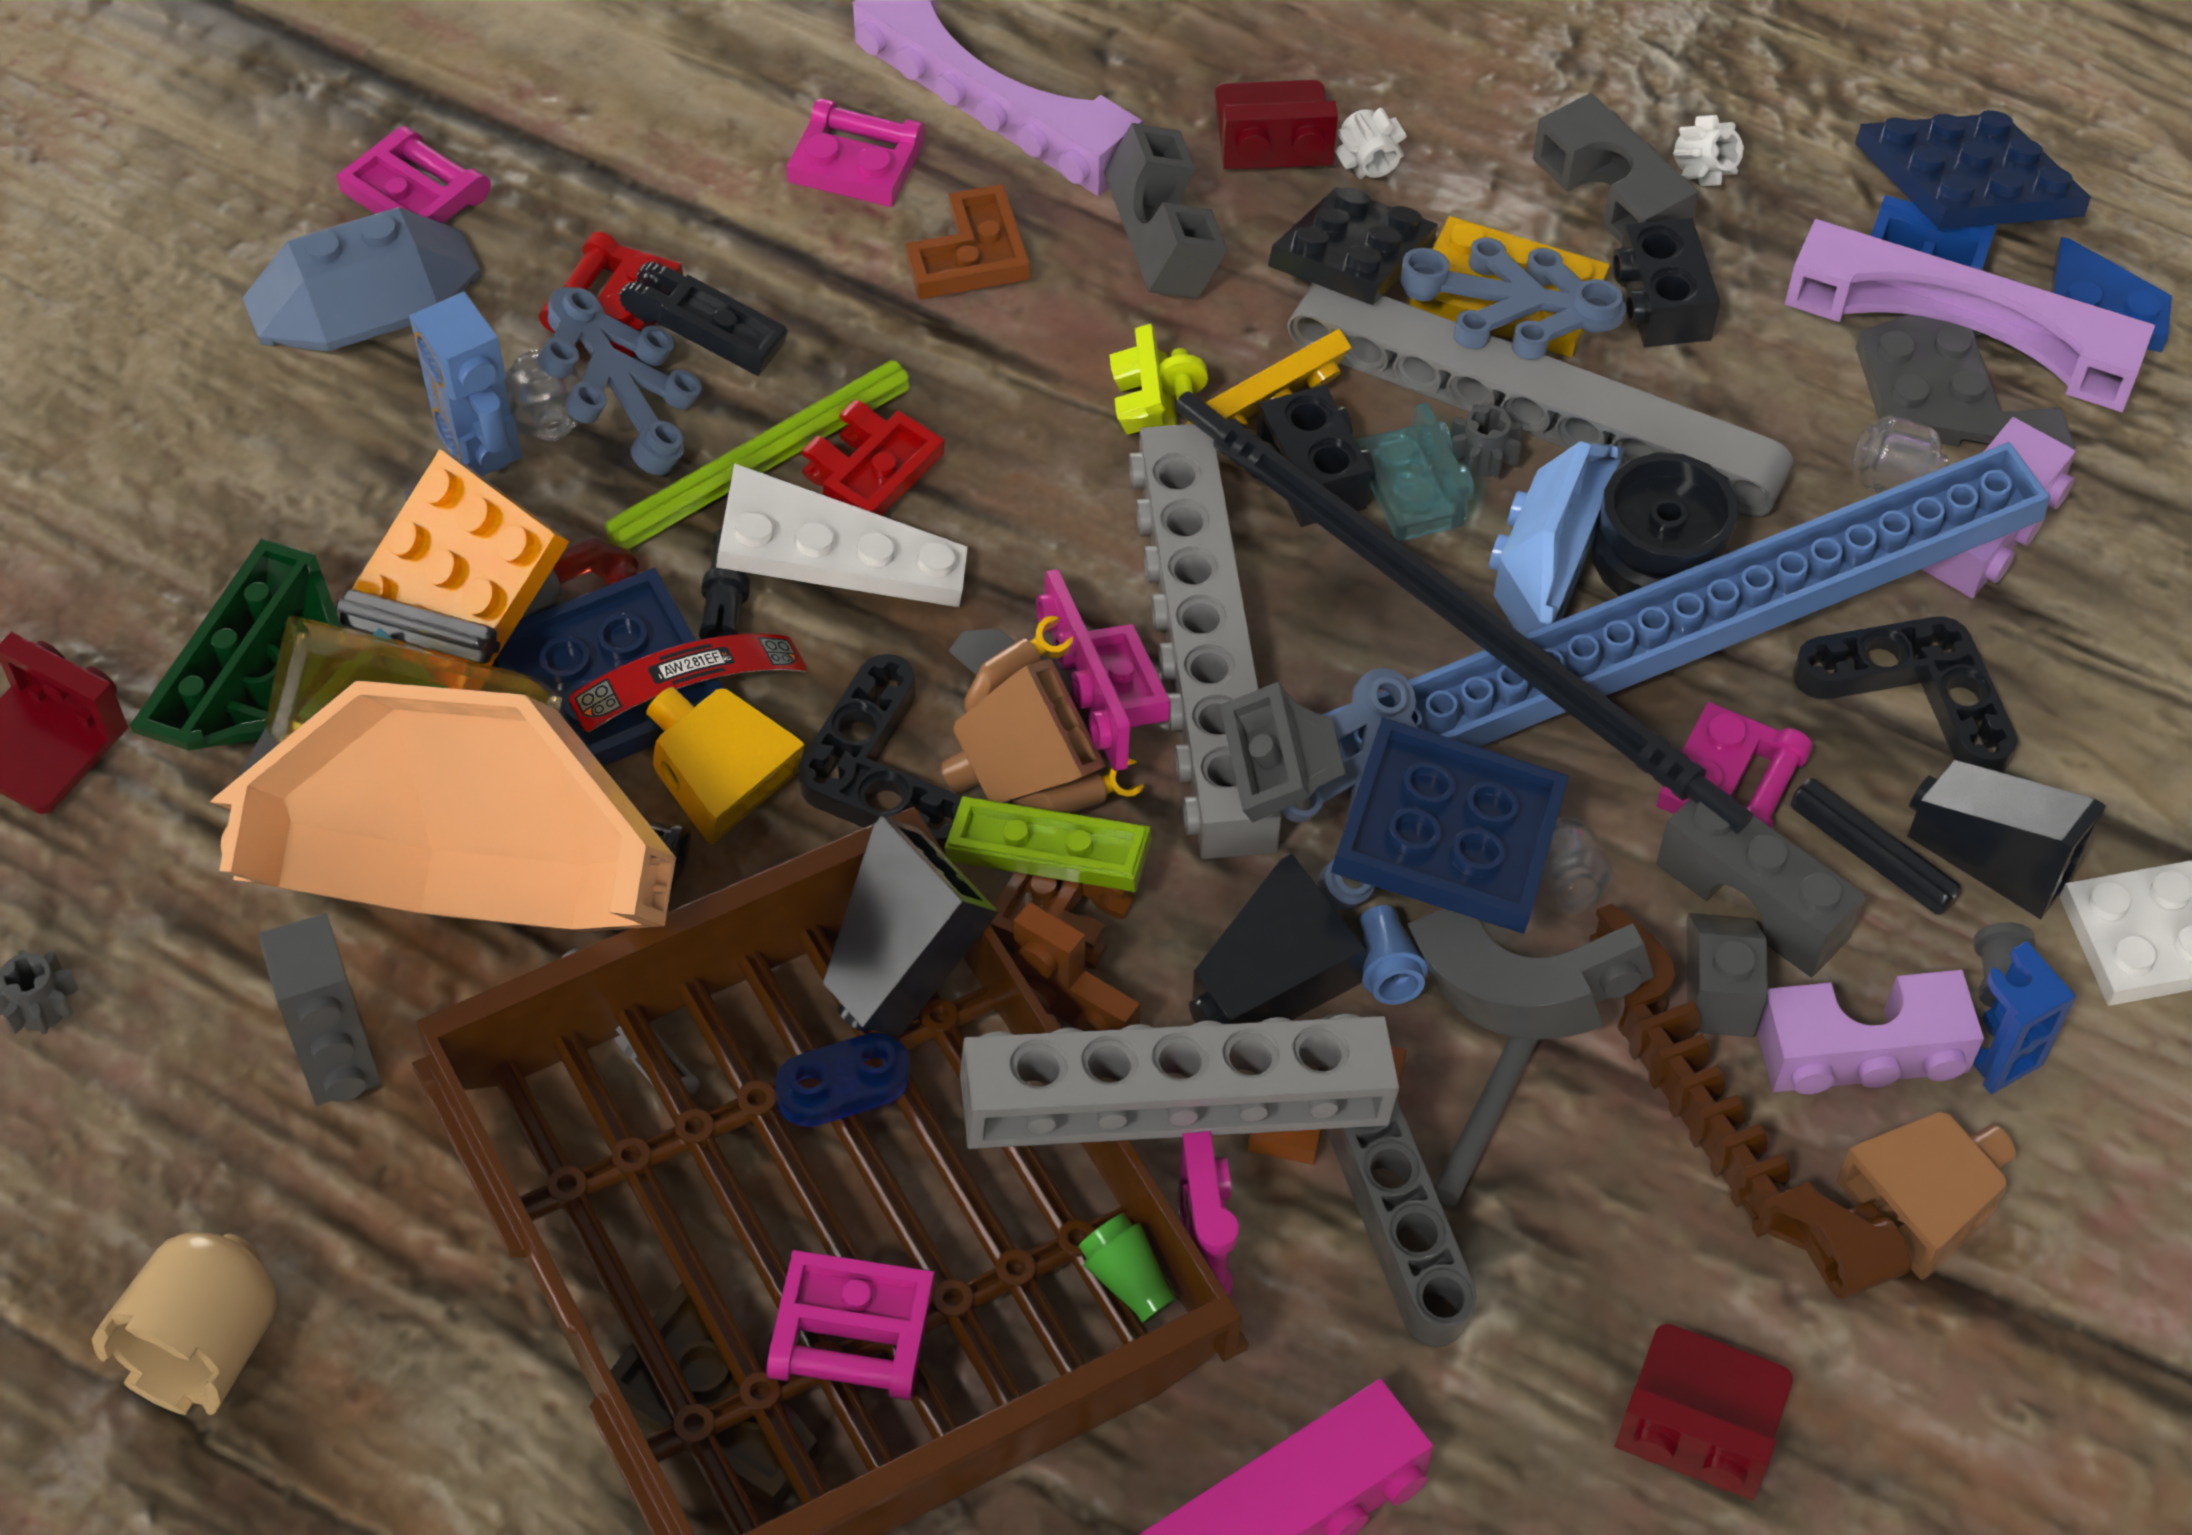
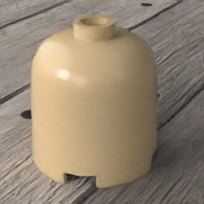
M191 1231L167 1239L151 1256L96 1329L91 1339L95 1353L103 1362L113 1354L117 1361L130 1371V1374L124 1381V1385L153 1404L175 1413L186 1415L194 1403L203 1405L207 1414H215L273 1319L278 1306L275 1283L259 1260V1253L255 1247L239 1236L233 1234L221 1236Z

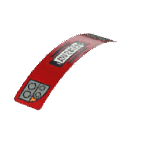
M763 633L727 635L678 645L639 658L614 669L578 689L570 695L569 701L583 729L586 732H590L616 715L658 696L669 687L678 689L700 681L743 672L761 670L807 672L808 669L794 643L787 636Z

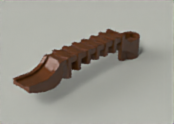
M1613 904L1598 908L1596 911V916L1599 918L1596 933L1590 935L1589 941L1592 942L1634 923L1644 942L1654 978L1641 983L1636 990L1624 996V1011L1619 1021L1618 1029L1630 1043L1629 1053L1633 1060L1640 1059L1649 1072V1082L1654 1089L1660 1087L1670 1101L1669 1110L1674 1118L1680 1116L1689 1128V1139L1694 1148L1701 1146L1711 1160L1710 1169L1715 1178L1722 1175L1732 1190L1731 1200L1735 1207L1743 1205L1753 1220L1752 1230L1756 1237L1769 1234L1806 1250L1829 1289L1840 1299L1848 1298L1906 1275L1910 1269V1257L1906 1243L1894 1222L1887 1216L1880 1215L1871 1201L1845 1209L1817 1193L1810 1182L1785 1191L1783 1187L1789 1182L1790 1168L1783 1153L1758 1162L1766 1153L1768 1145L1766 1133L1761 1124L1736 1132L1745 1122L1743 1102L1738 1094L1716 1102L1725 1091L1723 1073L1718 1065L1702 1070L1709 1062L1710 1050L1703 1034L1694 1036L1700 1029V1015L1696 1005L1691 1001L1665 1011L1668 1001L1667 993L1671 990L1675 977V968L1671 957L1661 944L1630 915Z

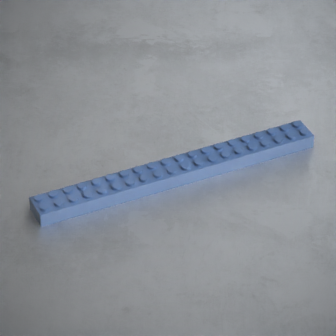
M2007 442L1526 633L1524 636L1602 695L1607 696L2042 521L2046 514L2050 495L2012 444ZM1486 650L1408 680L1416 698V706L1411 718L1419 729L1476 747L1483 746L1567 712ZM1385 690L1377 693V698L1382 705L1394 707L1395 702L1390 693ZM1347 704L1345 706H1342L1340 708H1337L1322 715L1330 717L1331 715L1337 713L1338 711L1349 706L1350 704ZM1365 727L1338 740L1343 761L1360 752ZM1352 786L1351 788H1349V789L1346 790V791L1348 792L1350 798H1351L1353 786Z

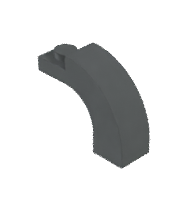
M1444 908L1408 923L1417 949L1426 962L1428 973L1444 999L1457 1012L1485 1029L1507 1036L1526 1039H1556L1602 1027L1603 1023L1596 1003L1607 998L1626 996L1636 990L1641 983L1654 978L1644 942L1634 923L1564 954L1540 958L1521 956L1502 948L1487 934L1480 920Z

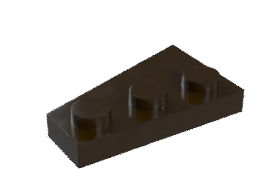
M681 1283L655 1314L653 1320L697 1403L707 1407L740 1391V1388L683 1283ZM632 1343L610 1372L633 1416L655 1431H658L672 1424L674 1420ZM788 1402L781 1403L811 1460H813L819 1453L817 1439ZM755 1416L715 1435L742 1487L776 1509L793 1486Z

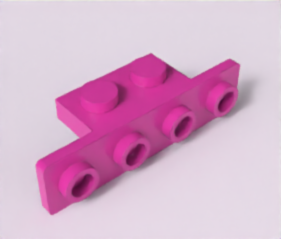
M1059 570L1045 571V592L1036 598L1038 622L1040 623L1043 618L1048 616H1058L1060 618V622L1056 626L1046 630L1050 631L1053 636V646L1061 645L1066 639L1074 637L1070 651L1065 656L1056 659L1057 665L1060 670L1068 669L1071 676V689L1075 705L1079 710L1086 709L1089 715L1090 734L1094 747L1097 750H1105L1114 771L1127 769L1130 728L1169 721L1170 699L1134 625L1129 624L1087 631Z

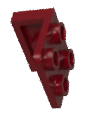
M1292 80L1222 83L1216 87L1215 104L1223 169L1334 165L1338 122L1336 101H1326L1324 85L1320 81Z
M11 631L0 643V663L11 686L0 698V794L38 814H47L58 806L129 727L116 697L117 687L105 673L92 666L83 669L66 660L49 643L38 641L35 644Z
M1662 1324L1656 1329L1614 1448L1754 1501L1777 1441L1774 1438L1793 1383L1792 1373L1789 1369L1777 1363L1673 1324Z

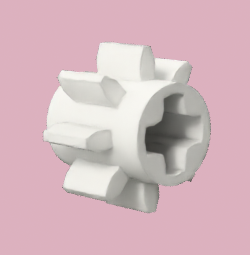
M1378 108L1375 112L1369 109L1359 110L1351 114L1344 121L1341 129L1337 131L1343 144L1335 149V153L1345 170L1352 168L1358 179H1362L1365 175L1372 178L1382 177L1390 173L1398 165L1400 158L1404 156L1398 143L1403 141L1407 135L1396 117L1389 119L1383 108Z
M1717 115L1696 116L1695 126L1680 127V136L1675 143L1673 156L1679 168L1683 170L1682 175L1687 179H1698L1700 186L1721 185L1722 175L1737 174V166L1742 159L1744 145L1741 137L1735 131L1736 124L1734 122L1719 123Z

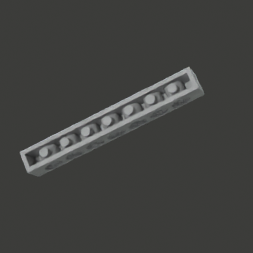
M1194 424L1140 428L1139 453H1129V472L1132 489L1142 488L1144 499L1136 500L1138 532L1140 536L1150 535L1151 546H1144L1143 550L1146 582H1157L1159 594L1151 595L1154 631L1165 630L1167 643H1159L1162 681L1173 680L1175 692L1167 693L1170 699L1168 724L1170 731L1181 730L1183 744L1175 745L1174 748L1176 775L1178 783L1189 782L1191 796L1183 797L1186 835H1197L1201 859L1277 853L1281 820L1280 811L1253 823L1243 812L1220 710V704L1258 690L1217 452L1213 445L1214 439ZM1219 785H1230L1232 787H1222Z

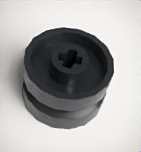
M1656 452L1631 459L1614 471L1603 493L1600 520L1597 523L1593 542V564L1603 583L1618 596H1622L1728 554L1729 545L1733 540L1738 522V498L1723 475L1708 463L1690 456Z

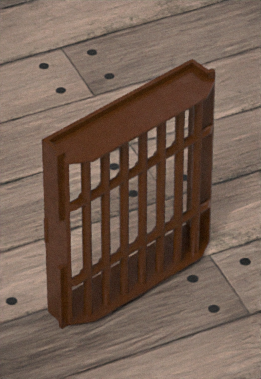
M915 807L889 817L919 827L942 851ZM874 824L672 910L666 915L665 926L628 929L416 1021L425 1057L412 1062L414 1072L509 1257L525 1259L595 1395L594 1400L589 1406V1413L652 1535H695L658 1464L686 1449H689L734 1535H884L1159 1396L1216 1352L1221 1360L1225 1362L1248 1350L1249 1342L1240 1330L1241 1314L1129 1140L1081 1143L1121 1206L1090 1222L1077 1218L1032 1145L1001 1147L1057 1237L1025 1252L1017 1249L908 1071L899 1054L935 1039L960 1080L964 1035L959 1027L985 1016L995 1009L1013 1035L1052 1033L1062 1029L1055 1016L1046 1013L990 924L963 957L982 988L953 1001L941 999L938 993L935 992L919 1012L920 1016L915 1017L901 1036L871 1030L867 1034L850 1025L860 1043L831 1056L820 1053L771 968L806 953L824 981L834 950L831 942L838 938ZM747 980L799 1070L770 1084L759 1081L710 995ZM830 992V994L832 995V997H833V999L835 1000L836 1004L839 1006L841 1003H840V1002L837 1000V998ZM685 1006L737 1095L736 1099L708 1112L697 1109L649 1022ZM619 1026L675 1124V1127L646 1140L634 1137L587 1051L594 1046L619 1036L620 1034L616 1031ZM560 1061L566 1067L612 1152L611 1156L582 1169L571 1166L524 1078ZM874 1066L995 1268L966 1282L956 1280L838 1082ZM498 1086L548 1181L547 1185L519 1197L464 1090ZM814 1094L915 1268L934 1272L933 1298L931 1299L925 1333L948 1322L998 1408L959 1427L919 1358L915 1390L911 1401L934 1440L894 1459L853 1384L792 1375L789 1382L767 1378V1373L763 1372L651 1167L688 1150L691 1152L779 1310L788 1269L715 1138L752 1122L829 1256L863 1261L777 1112L780 1108ZM625 1179L740 1388V1391L707 1407L697 1403L588 1196ZM561 1208L674 1420L672 1424L645 1437L533 1224V1221ZM1121 1213H1125L1133 1225L1141 1223L1163 1274L1188 1312L1148 1332L1145 1325L1132 1309L1083 1266L1087 1258L1078 1247L1092 1232ZM1070 1262L1074 1264L1123 1344L1088 1363L1082 1357L1036 1279ZM1011 1292L1061 1375L1024 1395L974 1312V1309ZM801 1330L797 1343L798 1346L868 1357H877L884 1353L888 1360H894L897 1345L852 1338L836 1344L828 1341L825 1334ZM818 1385L822 1387L868 1470L867 1473L831 1491H828L781 1403ZM754 1416L802 1503L801 1506L763 1525L715 1435Z

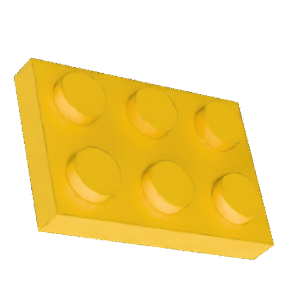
M1452 216L1448 217L1433 247L1434 250L1445 255L1449 261V271L1500 281L1502 280L1496 275H1481L1470 268L1468 261L1471 246L1475 240L1479 238H1493L1500 241L1505 246L1506 253L1524 270H1526L1529 253L1537 248H1549L1558 252L1563 259L1562 263L1583 282L1591 279L1607 281L1610 264ZM1553 284L1543 286L1545 289L1559 291ZM1445 292L1438 293L1436 298L1429 301H1418L1410 298L1411 306L1454 322L1457 321L1458 315L1463 311H1478L1498 303ZM1540 310L1493 329L1490 333L1513 340L1515 328L1519 323L1523 321L1539 322L1556 313ZM1580 328L1549 341L1547 351L1572 358L1585 330Z

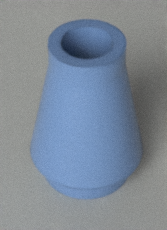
M1379 905L1368 909L1360 918L1362 945L1366 949L1363 964V985L1373 994L1377 1001L1383 1004L1398 1005L1411 1001L1424 989V979L1428 972L1426 962L1400 922L1395 908L1388 905Z

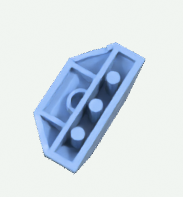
M1579 441L1537 470L1528 493L1520 490L1517 491L1507 525L1513 526L1510 536L1499 534L1490 557L1489 569L1498 571L1494 597L1513 628L1522 635L1563 619L1593 546L1597 523L1600 520V508L1604 489L1614 471L1621 467L1625 448Z

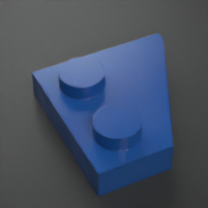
M2061 237L2055 256L2051 292L2154 324L2155 328L2147 350L2162 352L2168 338L2172 295L2072 239Z

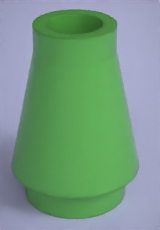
M1121 1213L1107 1221L1079 1244V1249L1087 1258L1083 1266L1132 1309L1143 1324L1156 1317L1177 1300L1176 1295L1164 1277L1141 1223L1133 1225L1125 1213Z

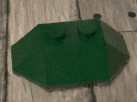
M261 538L130 724L133 733L190 751L258 740L269 722L289 728L347 641L316 555Z

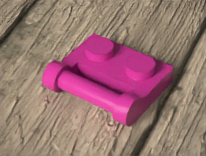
M818 98L812 109L811 120L786 166L788 182L893 207L922 148L925 137V124L911 119H906L904 123L845 110L838 108L835 101ZM832 130L842 131L896 144L897 146L893 150L831 135Z
M401 126L336 175L340 191L375 214L400 207L443 224L466 205L477 206L482 203L491 187L490 179L474 168L465 170L424 144L422 136L407 126ZM412 161L448 185L443 187L407 163Z
M1707 702L1682 752L1688 756L1689 760L1705 768V777L1732 798L1755 754L1771 760L1746 808L1755 817L1773 829L1771 816L1795 769L1804 766L1813 749V744L1809 737L1798 730L1786 728L1778 731L1711 702ZM1662 787L1656 807L1675 814L1690 798L1682 801L1672 794L1669 788Z
M1211 1131L1182 1133L1178 1187L1180 1221L1231 1299L1233 1279L1231 1273L1227 1270L1229 1252L1237 1244L1239 1224L1236 1217L1226 1210L1225 1200L1231 1197L1228 1161L1226 1157H1214Z
M793 1250L770 1345L767 1378L789 1382L792 1375L888 1389L889 1397L911 1401L915 1390L918 1363L934 1289V1272ZM801 1330L897 1345L894 1360L798 1346L797 1343Z

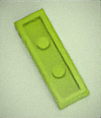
M962 796L944 848L946 857L951 862L1136 892L1152 837L1150 826Z

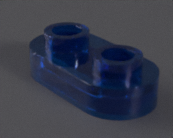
M868 1033L796 1055L787 1060L777 1072L775 1093L778 1109L790 1122L800 1126L813 1127L889 1104L898 1099L908 1086L910 1078L908 1052L899 1040L890 1035ZM873 1058L886 1061L880 1067H870L864 1062ZM807 1078H815L821 1082L813 1088H805L798 1084L801 1080Z

